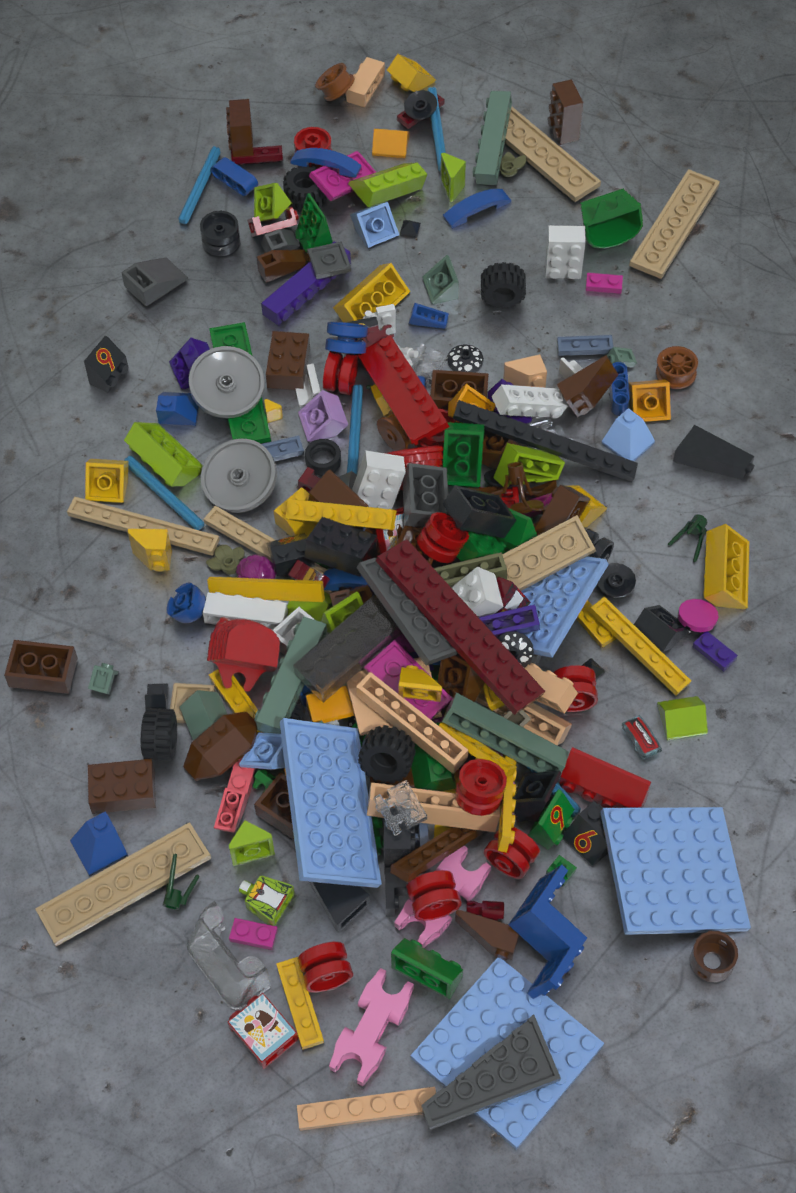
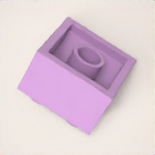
M324 390L298 412L308 442L337 436L348 426L339 397Z

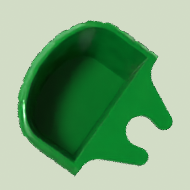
M624 188L580 202L586 241L593 248L608 249L622 245L633 239L643 227L641 203L637 202L633 196L631 197Z

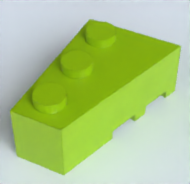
M507 443L494 479L504 487L505 475H508V464L521 462L523 463L528 482L535 481L538 483L558 480L565 462L560 457L542 450Z

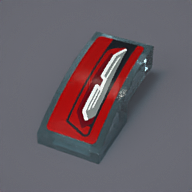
M640 715L622 723V729L633 741V747L643 759L662 751L655 735Z

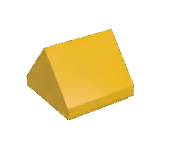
M265 399L267 422L270 423L282 419V406Z

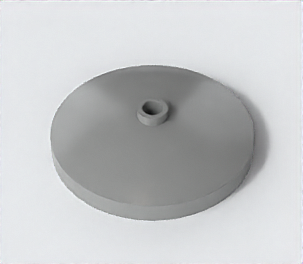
M220 346L204 352L195 360L189 374V389L195 403L206 413L220 418H235L251 411L260 401L264 390V374L257 360L248 352L236 347Z
M234 439L221 444L207 457L201 471V485L206 497L214 506L231 513L246 512L261 505L273 491L277 479L276 463L270 452L262 444L250 439Z

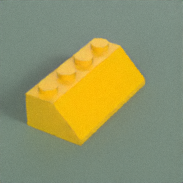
M392 263L379 265L338 302L333 309L342 322L361 320L366 311L375 313L376 307L391 304L396 306L410 293V290Z
M723 524L706 532L704 598L716 607L747 609L749 541L727 524Z

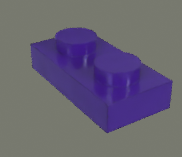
M708 631L704 632L692 646L723 672L738 656Z

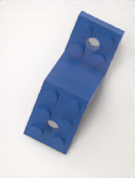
M563 865L558 866L538 880L508 924L547 960L527 992L533 999L540 995L545 996L552 988L556 990L563 983L564 979L562 977L564 973H567L573 967L574 962L572 961L584 950L583 944L587 939L578 928L550 904L555 897L553 894L555 889H559L565 882L563 877L568 870Z

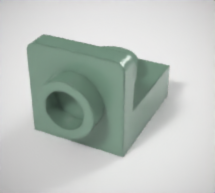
M613 347L607 354L612 364L622 362L627 367L632 368L637 364L632 349Z
M102 663L101 666L94 665L88 689L109 694L114 676L118 675L119 671L113 670L114 666Z

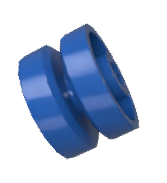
M327 322V333L338 337L326 339V350L345 354L366 353V342L355 338H365L368 333V326L346 322Z

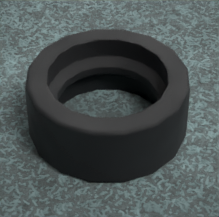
M329 439L314 440L305 449L306 466L313 469L314 473L318 476H323L328 470H331L333 473L336 472L341 465L339 446ZM320 451H328L334 455V459L328 463L321 464L314 462L312 456Z

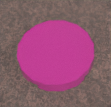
M701 599L686 600L680 605L678 610V620L684 627H690V630L694 632L712 630L719 618L716 608L709 602Z

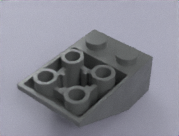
M167 257L137 262L121 272L124 286L145 306L150 305L188 280V277Z

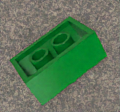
M510 508L508 509L517 521L505 538L495 537L504 547L505 552L537 537L531 518Z
M415 744L414 749H416V753L411 766L415 788L432 791L456 789L455 774L451 773Z
M404 938L391 952L392 969L448 999H451L463 978V969L457 962L447 961L441 958L442 956L438 952L422 948V945L416 940L411 939L409 941Z

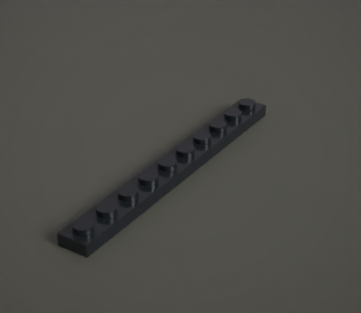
M460 400L456 404L453 420L467 424L484 425V430L630 482L635 478L637 462Z

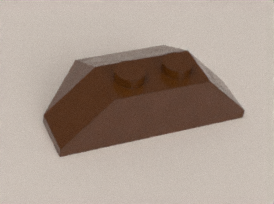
M248 712L223 715L191 742L183 765L184 769L195 781L221 776L253 748L257 735L256 722Z

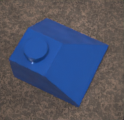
M162 392L159 394L156 407L158 423L196 426L199 406L193 400L191 393Z
M106 811L86 821L70 840L89 876L128 856Z

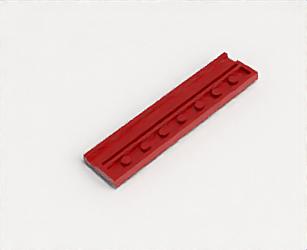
M391 335L367 347L366 353L357 354L412 444L414 443L416 446L418 441L428 436L430 438L449 427L446 419Z

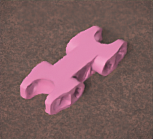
M463 846L446 857L435 871L445 870L453 873L456 883L455 890L465 900L471 901L481 890L485 879L491 871V866L486 862L475 871L465 870L461 863L468 854V848ZM408 899L394 922L395 927L400 931L410 922L422 923L425 930L419 936L418 942L422 945V948H425L433 940L439 938L452 921V917L447 915L435 920H417L412 910L413 902Z
M382 968L367 983L360 996L358 1006L366 1011L356 1030L353 1031L347 1027L343 1029L335 1044V1050L329 1065V1069L336 1073L345 1060H358L362 1067L358 1074L357 1084L364 1086L378 1069L387 1047L378 1042L389 1022L397 1026L401 1024L408 1010L410 997L414 989V984L408 981L399 993L392 995L386 993L382 986L387 974L386 970Z

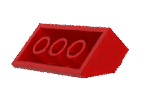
M572 747L565 768L560 776L559 785L566 792L578 794L589 802L595 801L603 808H643L648 797L651 781Z

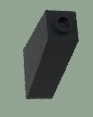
M696 425L691 428L676 448L673 458L675 463L743 480L746 474L750 475L755 466L753 464V455Z
M309 882L338 933L370 904L369 894L360 886Z

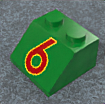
M558 789L547 801L538 821H535L528 833L529 837L548 850L553 845L558 846L564 836L561 834L564 828L567 829L574 819L571 815L575 809L561 790Z

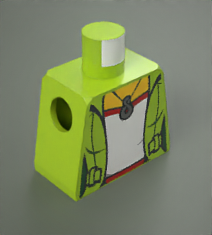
M259 876L255 884L244 880L239 887V892L247 896L245 899L246 908L264 923L276 926L295 894L293 885L265 876Z

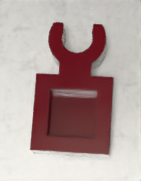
M386 324L380 330L378 325L368 327L367 336L362 338L366 342V348L389 336L386 334V329L392 326Z
M467 901L466 912L482 915V917L495 921L504 919V902L482 901V903Z

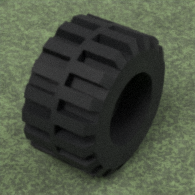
M314 166L294 167L283 178L284 193L291 201L289 206L293 207L294 210L298 209V211L302 212L308 193H310L319 208L326 202V195L309 177L310 173L316 170Z
M506 262L494 263V265H489L481 273V298L486 304H490L492 307L496 306L497 308H508L520 304L521 300L525 299L526 275L524 270L520 269V266Z
M146 709L142 718L140 737L143 759L163 762L172 761L177 743V718L174 709Z
M384 725L383 728L378 726L375 727V730L371 729L366 734L358 755V763L361 764V770L366 771L365 775L373 777L374 781L380 780L381 783L385 784L386 782L390 784L395 783V780L400 782L410 772L416 749H414L415 744L411 741L409 735H405V731L402 729L399 731L394 726L392 728H389L388 725Z

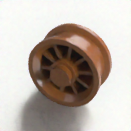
M338 63L330 67L316 81L315 87L324 93L326 101L337 99L354 83L355 77L346 71L347 67L344 63Z
M672 346L664 349L657 358V380H667L670 382L671 389H683L690 386L696 379L698 358L693 351L685 347Z
M390 410L386 418L381 417L378 419L377 428L386 444L394 451L408 449V446L412 443L393 412Z

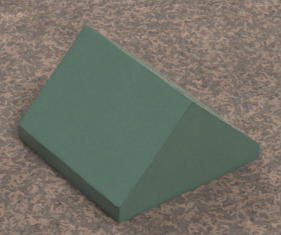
M446 255L422 276L432 304L459 299V281L450 257Z
M197 690L179 706L193 741L220 717L227 715L218 692Z

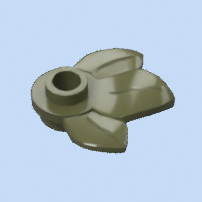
M507 152L501 160V174L505 177L514 176L518 169L526 164V156L522 155L515 158L510 152Z
M219 545L215 549V557L208 559L206 564L212 570H222L229 575L235 574L237 565L244 557L245 552L242 547L232 550L228 545Z

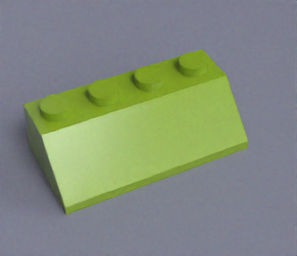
M418 162L403 163L349 181L348 184L366 206L371 207L421 190L427 173Z
M133 423L124 441L132 451L141 457L143 462L149 464L153 471L165 480L167 485L171 487L185 486L201 474L203 465L159 423Z

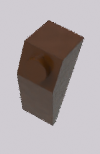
M459 909L456 910L455 921L490 954L503 960L513 959L520 935L508 924Z

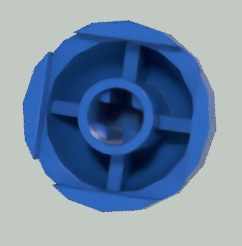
M190 582L178 587L175 590L177 592L175 597H170L168 601L167 614L174 620L185 624L200 619L203 616L206 601L204 593L199 587Z

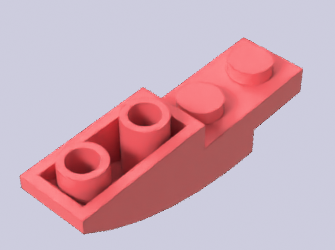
M242 758L233 766L228 786L224 790L214 829L235 833L242 819L254 783L253 777L256 768L240 767L239 763Z

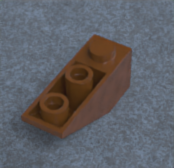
M271 250L257 256L258 272L266 283L301 269L310 262L305 250Z

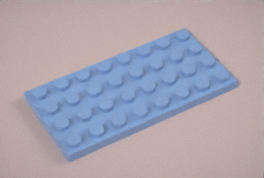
M283 718L280 721V730L299 881L378 888L382 883L372 817L367 816L368 791L365 771L361 770V764L358 763V755L361 749L358 728Z

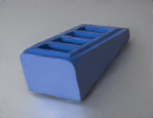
M414 303L408 324L445 329L449 313Z

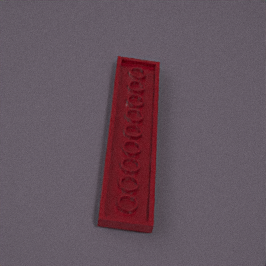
M407 539L377 557L376 562L514 715L545 693V690Z

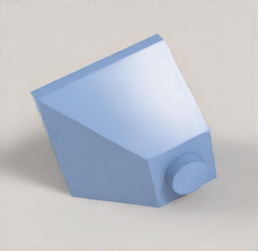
M388 202L350 214L355 230L367 248L399 236Z
M628 408L614 421L601 444L617 456L635 461L655 443V440L644 420Z
M259 732L253 748L244 755L239 766L259 769L285 768L281 734Z

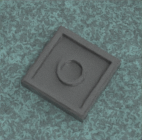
M342 241L307 249L316 279L351 272V265Z

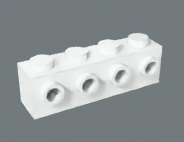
M501 384L492 395L500 415L558 418L568 407L560 389Z
M208 592L203 609L204 622L208 624H217L222 617H226L232 620L247 619L255 621L271 630L277 627L288 615L287 603L280 600L270 601L258 597L247 598L241 595H224L220 592Z

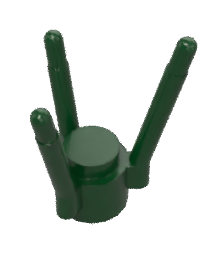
M700 514L694 515L692 520L688 521L672 538L668 546H671L686 531L688 535L690 533L694 535L700 534L693 562L696 563L704 535L707 532L705 528L708 523L707 519Z
M173 854L169 883H167L163 901L164 907L173 910H179L180 905L186 906L187 898L199 879V875H195L183 896L181 895L182 891L173 889L177 854Z

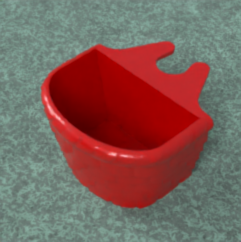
M439 445L387 452L385 454L403 456L405 469L408 463L442 467L444 447ZM403 481L398 492L403 491Z
M247 619L228 620L217 625L214 631L211 632L207 661L213 662L218 667L225 688L232 686L231 678L233 674L242 673L245 677L243 689L248 692L262 673L275 672L280 649L279 637H277L274 631L255 621Z

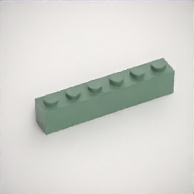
M491 91L490 97L486 99L487 111H484L483 116L485 123L481 126L482 139L478 141L479 153L477 152L475 157L477 164L473 167V177L476 178V184L497 185L512 107L511 91Z
M304 616L301 623H297L294 630L295 636L293 640H289L286 648L287 654L279 662L277 675L274 674L272 677V687L263 697L262 709H258L254 721L257 724L258 731L281 734L280 721L283 718L290 719L327 636L326 623Z
M458 693L455 694L448 705L442 720L443 723L537 772L558 770L562 772L565 768L569 751Z

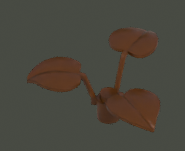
M513 462L508 464V475H505L504 487L492 486L479 489L469 487V489L499 495L501 498V494L507 491L509 481L512 485H519L522 502L513 504L511 509L524 514L531 511H541L544 509V504L540 500H525L523 481L527 488L525 494L529 496L534 495L535 497L552 493L557 487V481L552 480L530 488L525 476L523 463Z

